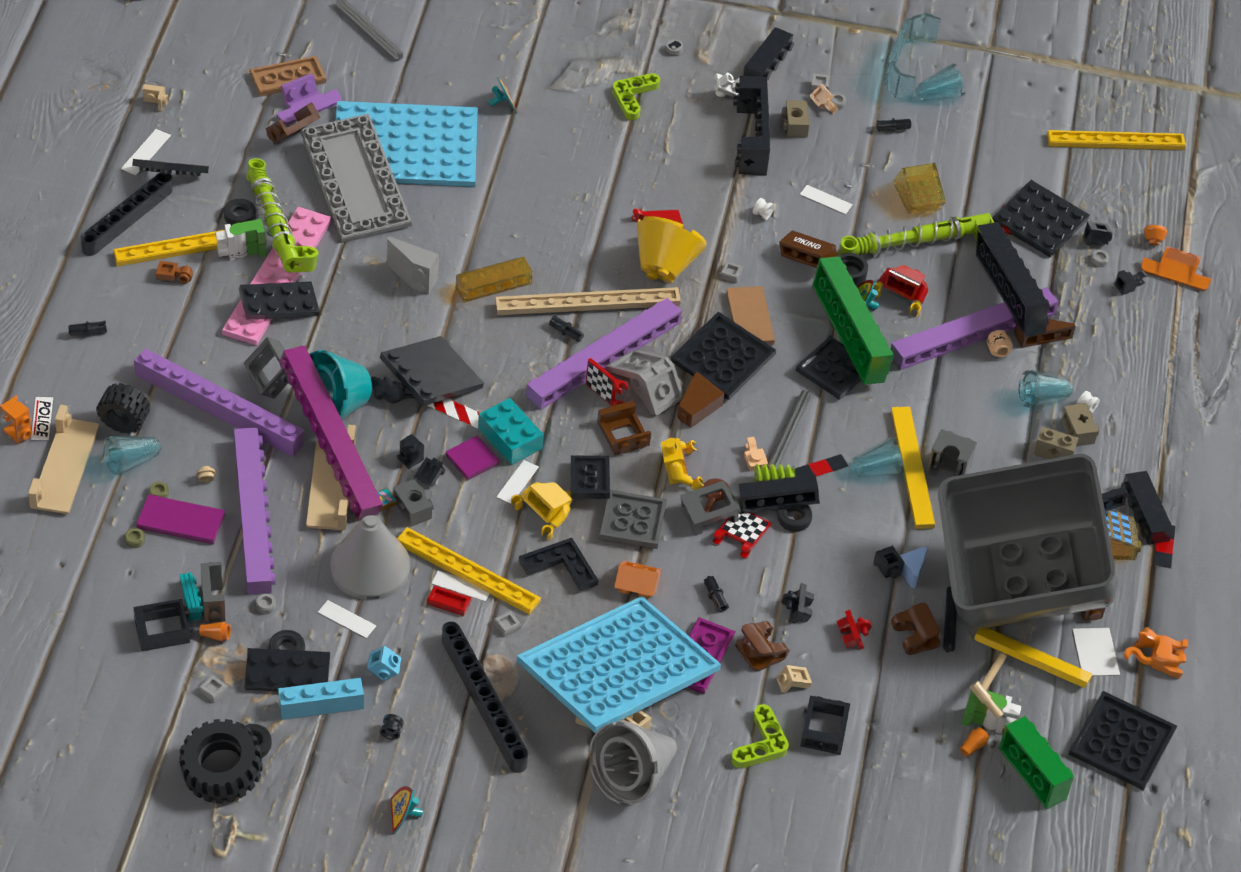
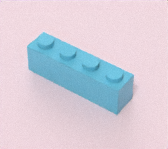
M361 678L278 688L281 720L364 709V691Z

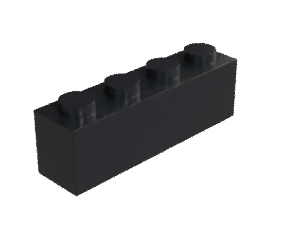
M775 27L745 65L743 76L767 77L768 81L771 73L777 70L780 61H784L787 52L792 50L794 42H792L793 34Z
M1141 471L1125 474L1121 487H1125L1128 491V506L1134 512L1136 523H1139L1142 537L1146 539L1148 545L1169 542L1174 529L1148 472Z
M816 474L739 484L742 513L820 504Z

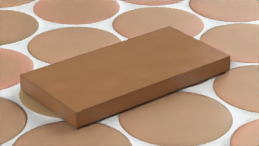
M316 56L249 69L250 77L259 97L281 93V85L310 73L314 75L316 85L326 83V76Z
M763 286L727 288L726 295L732 321L767 344L774 345L775 338Z

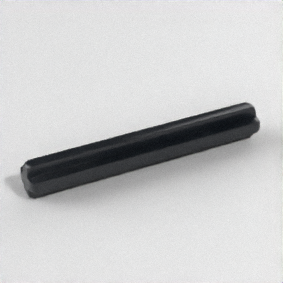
M948 586L946 589L943 649L947 653L955 650L957 610L951 586Z

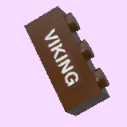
M793 230L779 241L782 257L817 268L820 258L837 257L836 245Z

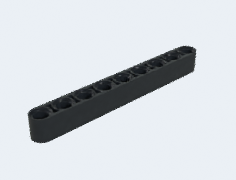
M446 622L442 627V644L507 765L513 772L520 773L525 771L528 763V750L461 627L456 622Z

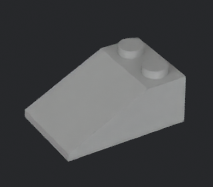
M392 237L387 238V265L411 288L429 294L438 281L439 254Z

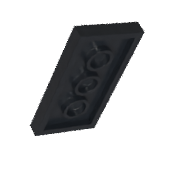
M312 281L244 284L239 286V293L247 320L318 316L320 313Z
M247 648L244 688L245 690L278 691V688L328 682L330 652Z

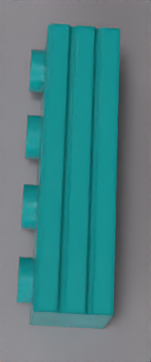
M192 572L180 574V584L185 605L189 611V621L202 619L204 610L203 606H200L201 597L197 595L199 594L198 586H195L197 584L196 577H193Z

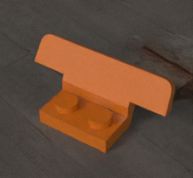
M1167 246L1161 262L1143 257L1141 269L1145 273L1202 291L1208 289L1212 280L1211 278L1196 274L1201 260L1200 256Z

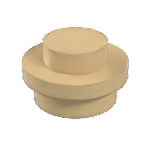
M203 466L196 471V477L203 483L213 481L216 475L215 469L210 466Z

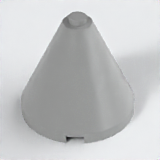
M369 515L364 517L334 549L330 560L331 576L338 588L352 597L367 600V597L379 596V599L393 595L405 585L410 574V557L405 547L376 516Z
M615 721L606 724L595 733L590 744L589 754H593L594 764L590 766L593 778L600 790L612 801L618 804H638L648 799L655 791L677 752V745L675 740L669 736L626 721Z

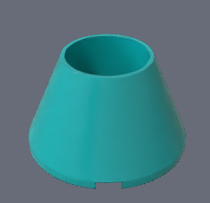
M317 350L309 354L341 420L369 401L372 383L370 375L363 365L326 350Z

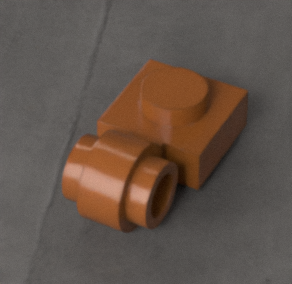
M160 261L155 276L156 279L174 281L175 277H177L180 283L187 284L192 279L193 271L189 266L178 268V263Z

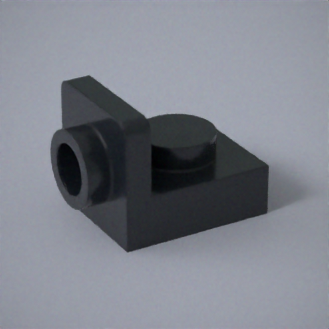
M426 457L414 477L433 487L440 473L444 474L446 470L440 460L436 458L431 460Z

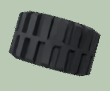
M115 383L107 387L96 407V411L100 420L106 426L112 428V430L131 434L140 430L150 412L151 406L148 403L149 400L138 389L123 383Z

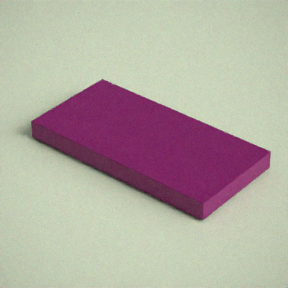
M148 494L137 522V528L214 544L225 516V510Z
M698 617L689 637L721 663L736 631ZM715 673L691 684L687 688L705 694Z

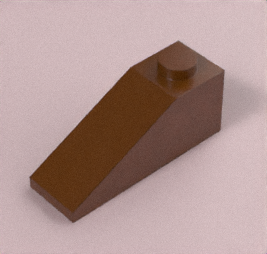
M1049 319L1046 333L1025 337L1016 323L1014 334L1021 347L1024 348L1072 339L1076 325L1074 323Z

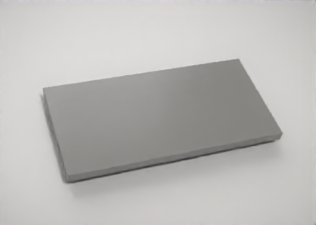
M369 114L300 129L301 136L342 242L412 226V221Z

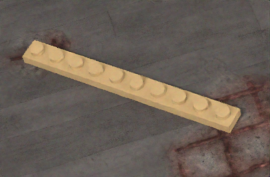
M678 287L499 296L495 297L497 315L647 308L653 307L657 302H661L666 298L676 306H680L681 299Z

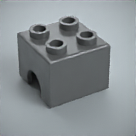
M941 429L932 447L926 473L936 476L939 471L948 470L954 476L968 474L972 466L977 442L971 438L959 436L952 431Z

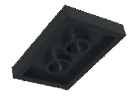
M571 455V499H610L609 456Z

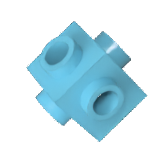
M384 645L370 652L367 669L385 681L399 674L401 657Z

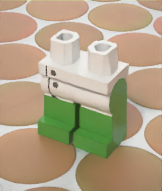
M261 219L236 223L232 226L227 224L225 225V231L216 232L219 257L229 255V259L232 261L235 258H243L246 255L259 254V257L267 256L265 230Z
M971 690L965 707L962 725L969 726L970 722L983 725L989 730H996V733L1001 734L1005 725L1019 718L1021 706L1011 703L1012 697L1006 695L1005 698L1000 694L987 691L991 695L993 702L1003 712V715L997 719Z

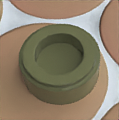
M155 482L150 485L149 494L167 498L169 496V487L164 482Z
M138 528L128 530L125 533L126 545L131 548L141 547L145 543L144 532Z

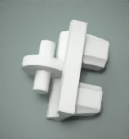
M717 73L714 75L716 80L714 89L718 97H725L726 95L734 97V95H737L735 93V83H739V78L734 80L733 76L729 73L724 75Z

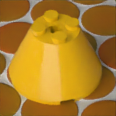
M652 216L644 217L642 221H640L641 219L637 221L636 229L641 270L647 274L646 277L648 279H661L666 283L672 284L706 248V240L695 230L690 232L684 229L681 223Z

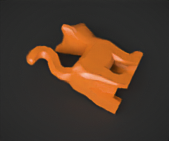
M1146 627L1138 633V640L1133 644V647L1126 648L1123 651L1125 659H1129L1130 655L1133 654L1140 663L1180 679L1183 671L1178 667L1180 663L1186 662L1184 650L1188 647V640L1176 641L1168 636L1158 635ZM1151 647L1152 654L1150 657H1145L1138 648Z

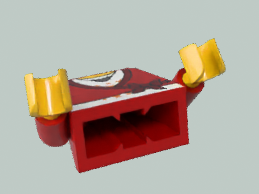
M906 265L887 268L873 288L878 292L876 298L881 296V287L883 286L911 301L915 300V303L911 304L909 314H911L912 310H917L916 317L920 315L921 304H923L928 293V286L924 281L925 275L919 270L912 269Z

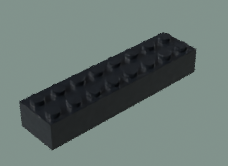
M998 222L977 225L976 257L1025 337L1046 333V327L1049 324L1047 312L1050 309L1049 301L1045 299L1042 289H1039L1036 280L1030 275V270L1025 267L1023 259L1019 257L1017 249L1012 246L1010 238H1007L1005 235V230L1000 227Z

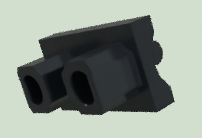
M803 583L800 584L799 590L794 592L790 590L781 597V603L786 606V609L790 610L789 621L795 623L798 619L807 622L812 616V609L804 607V605L810 606L813 603L814 594L806 591L807 585Z

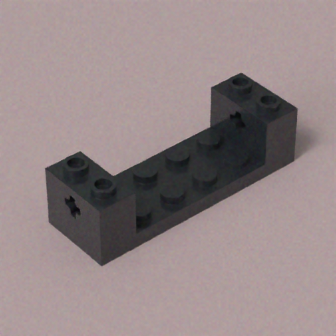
M739 76V83H735V93L737 95H734L733 106H736L737 113L754 114V119H757L755 121V131H758V133H756L755 137H741V144H737V154L739 156L735 158V167H738V174L767 176L770 156L767 77Z

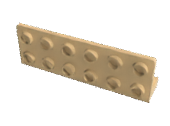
M60 405L55 418L56 434L41 476L39 479L33 478L28 496L29 505L32 509L69 514L93 447L99 424L71 419L68 406Z
M348 425L347 432L355 446L356 425ZM317 438L306 527L346 530L349 502L347 497H344L342 487L339 481L335 479L334 471L331 465L327 463L326 454L320 448Z

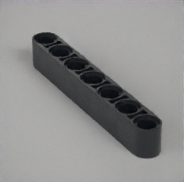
M158 173L81 235L82 253L87 256L97 254L173 192L172 175Z

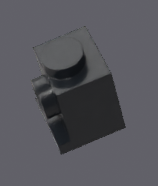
M1087 221L1083 234L1086 245L1090 246L1091 243L1095 245H1108L1113 236L1108 224Z
M410 434L400 441V454L396 458L410 469L424 460V444L413 434Z
M893 545L876 551L873 562L874 566L879 568L885 578L890 576L892 578L899 577L903 572L905 563Z

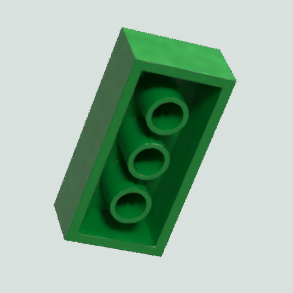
M1024 716L1005 725L999 750L1046 810L1067 800L1074 778L1073 773L1061 761L1059 754L1054 752L1049 746L1047 739L1042 737L1037 731L1034 723Z

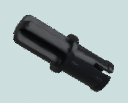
M892 118V120L876 121L877 132L888 130L895 132V130L910 129L912 126L911 119L895 120V118Z
M556 315L550 319L549 326L560 331L563 336L567 335L577 342L583 339L584 333L572 327L570 322H565Z
M86 321V323L69 325L68 332L70 336L85 334L90 336V334L107 333L106 321L90 323Z
M707 576L704 579V584L709 592L708 597L713 600L717 612L726 611L729 605L723 596L724 591L719 588L714 576Z

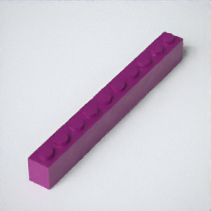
M305 345L284 350L280 359V366L287 375L289 385H292L295 391L297 401H300L303 407V414L308 418L311 430L318 438L320 448L326 454L327 463L331 465L334 477L342 487L344 497H347L351 512L355 514L357 520L369 515L379 514L383 503Z

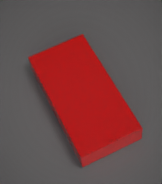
M434 585L427 598V605L465 616L472 597Z

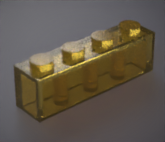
M523 256L457 274L455 288L465 303L532 284L533 271Z

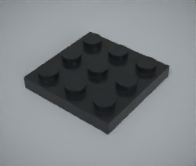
M831 336L796 366L795 370L839 400L861 381L845 346Z

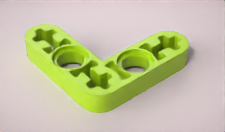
M650 73L617 80L613 83L612 93L627 119L636 120L640 117L641 109L634 94L658 89L660 77L657 74ZM632 84H639L640 86L635 87ZM622 99H629L631 101L625 102Z
M758 705L753 715L763 740L733 750L731 762L736 768H746L781 758L787 754L788 741L772 709L768 705ZM774 728L776 733L769 734L765 729ZM762 749L765 755L759 756L754 751Z

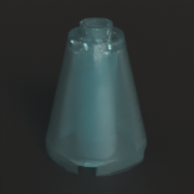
M955 63L950 64L917 85L918 88H916L918 98L934 100L965 96V92L962 93L965 85L959 69L955 70L954 68L957 65Z
M1033 370L1023 372L1022 375L1025 376L1023 380L1019 381V397L1021 401L1025 402L1024 406L1028 408L1069 398L1073 392V385L1068 379Z
M110 436L104 442V454L109 456L110 462H107V465L114 475L122 474L158 456L159 451H161L160 441L155 437Z
M891 437L852 458V462L849 463L852 474L856 473L857 477L904 474L905 470L900 469L904 464L899 446L893 444V441H896L895 437Z

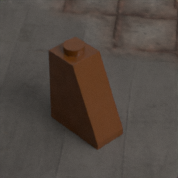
M695 373L679 404L677 418L692 428L723 406L724 393L700 373Z

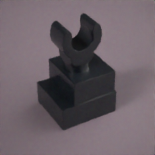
M1118 271L1114 285L1122 295L1134 292L1137 284H1144L1143 278L1147 277L1144 271L1134 275L1130 271Z

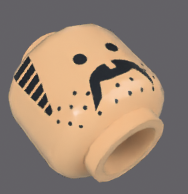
M996 330L988 335L987 346L993 356L1005 357L1013 349V343L1006 331Z

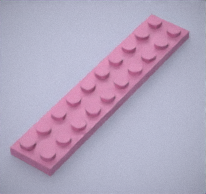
M297 207L288 222V226L295 237V246H312L316 248L331 224L332 217ZM272 248L251 284L296 282L301 272L285 271L278 252ZM240 300L223 327L222 335L257 346L273 318L247 320L242 300Z

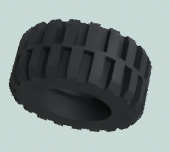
M215 719L213 723L208 724V721L202 723L201 728H194L191 731L192 735L186 736L184 744L180 748L181 756L179 757V763L186 786L198 798L203 796L204 801L212 802V800H215L216 803H223L224 800L233 802L235 801L234 798L238 796L240 798L246 796V791H252L255 787L254 782H259L260 772L263 770L260 746L253 732L248 727L244 729V724L240 722L234 724L230 719H225V722ZM218 750H231L241 756L238 763L225 772H210L202 767L206 757Z

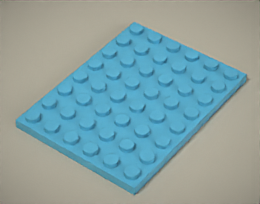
M337 101L336 121L364 114L370 115L397 184L475 187L478 107Z
M643 596L517 655V662L594 733L606 724L620 721L719 671L721 664Z

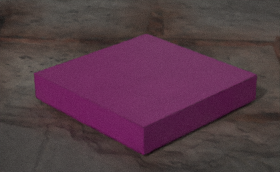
M478 435L447 450L445 455L467 481L499 465L500 461Z

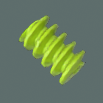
M755 464L754 482L795 477L794 465L791 469L790 465L786 464L783 469L781 464H778L777 468H775L774 464H771L768 469L767 465L763 464L760 469V466Z

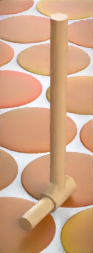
M1005 653L998 655L981 683L976 681L969 687L997 719L1003 715V712L993 702L991 695L986 690L1007 657Z

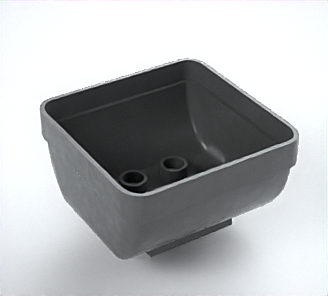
M1074 454L954 476L945 479L938 489V500L952 596L958 615L970 628L980 630L1108 607L1114 602L1117 589V575L1097 467L1090 456Z

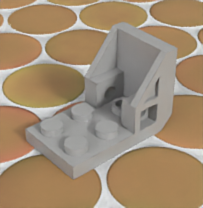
M633 349L606 365L609 373L630 378L634 392L653 415H658L678 403L684 396L675 366L668 357Z

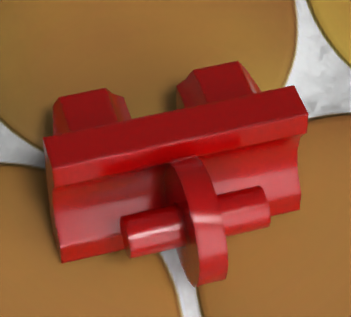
M851 610L845 611L846 617L836 622L841 633L848 630L852 631L842 636L846 648L857 645L858 649L861 650L864 648L860 634L868 636V631L872 628V624L869 620H864L863 617H859L857 619L858 622L855 623Z

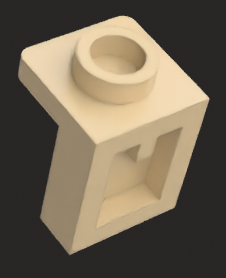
M143 85V102L158 103V111H162L163 106L167 105L168 101L165 87Z
M786 665L776 678L782 693H787L792 686L809 688L812 684L806 667Z

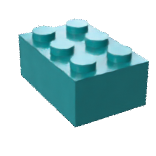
M511 398L479 413V431L511 465L543 449L544 434Z

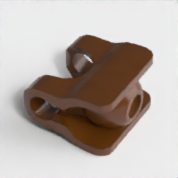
M926 603L916 604L892 617L891 625L895 631L909 630L914 632L913 635L907 637L903 642V649L906 654L913 655L922 651H930L940 646V640L937 636L940 629Z
M768 621L743 625L741 631L745 637L738 639L735 644L754 671H760L773 664L782 662L790 652L784 643H772L767 640L773 630Z

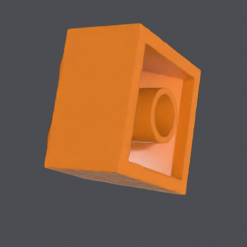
M623 560L619 564L614 588H618L620 593L630 594V592L638 593L639 597L643 596L649 599L650 596H654L656 593L662 569Z

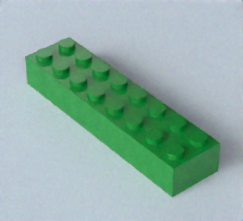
M820 258L812 284L816 295L842 344L845 346L864 385L885 383L891 361L894 357L893 351L890 350L885 337L880 332L879 326L874 321L872 313L868 310L865 300L861 297L859 289L855 286L853 278L849 275L846 265L843 264L841 258Z

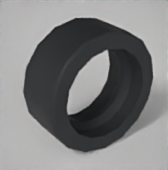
M844 253L838 256L846 266H854L861 271L857 274H849L852 276L855 286L860 285L866 280L868 263L862 256L855 253Z

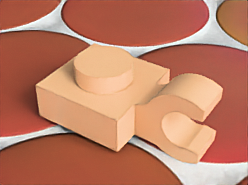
M820 84L810 94V98L821 109L825 106L833 114L838 110V107L830 101L834 96L823 84Z
M755 437L746 438L748 443L745 444L747 451L744 452V459L749 471H754L755 464H758L760 469L763 464L768 466L764 450L757 449Z

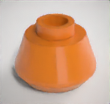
M1147 225L1143 229L1145 239L1149 241L1150 245H1160V242H1163L1168 234L1166 227L1160 225Z

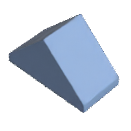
M921 547L900 555L905 562L901 574L911 588L915 589L925 561L927 547Z

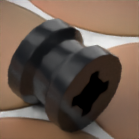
M395 714L385 715L383 718L384 725L381 726L380 734L386 739L396 740L400 737V729L403 727L404 721Z

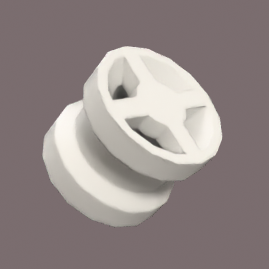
M759 198L753 208V214L761 215L763 219L767 220L774 210V204L767 203L765 199Z
M1085 391L1078 399L1077 404L1086 403L1088 409L1093 413L1099 405L1100 399L1091 396L1089 391Z

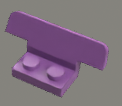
M310 73L281 85L284 104L288 109L276 114L277 118L281 119L284 125H289L297 122L293 113L312 102L316 110L321 112L337 105V101H341V96L337 89L321 95L317 91L314 75Z

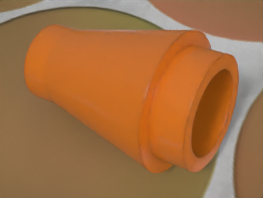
M225 621L206 625L201 624L199 635L200 637L224 642L230 639L231 626L226 624Z
M980 727L972 729L964 744L960 747L961 753L969 757L972 753L987 745L989 735Z

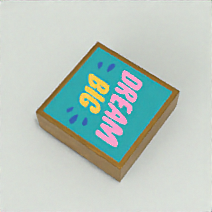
M388 487L377 491L383 503L380 511L397 505V500Z

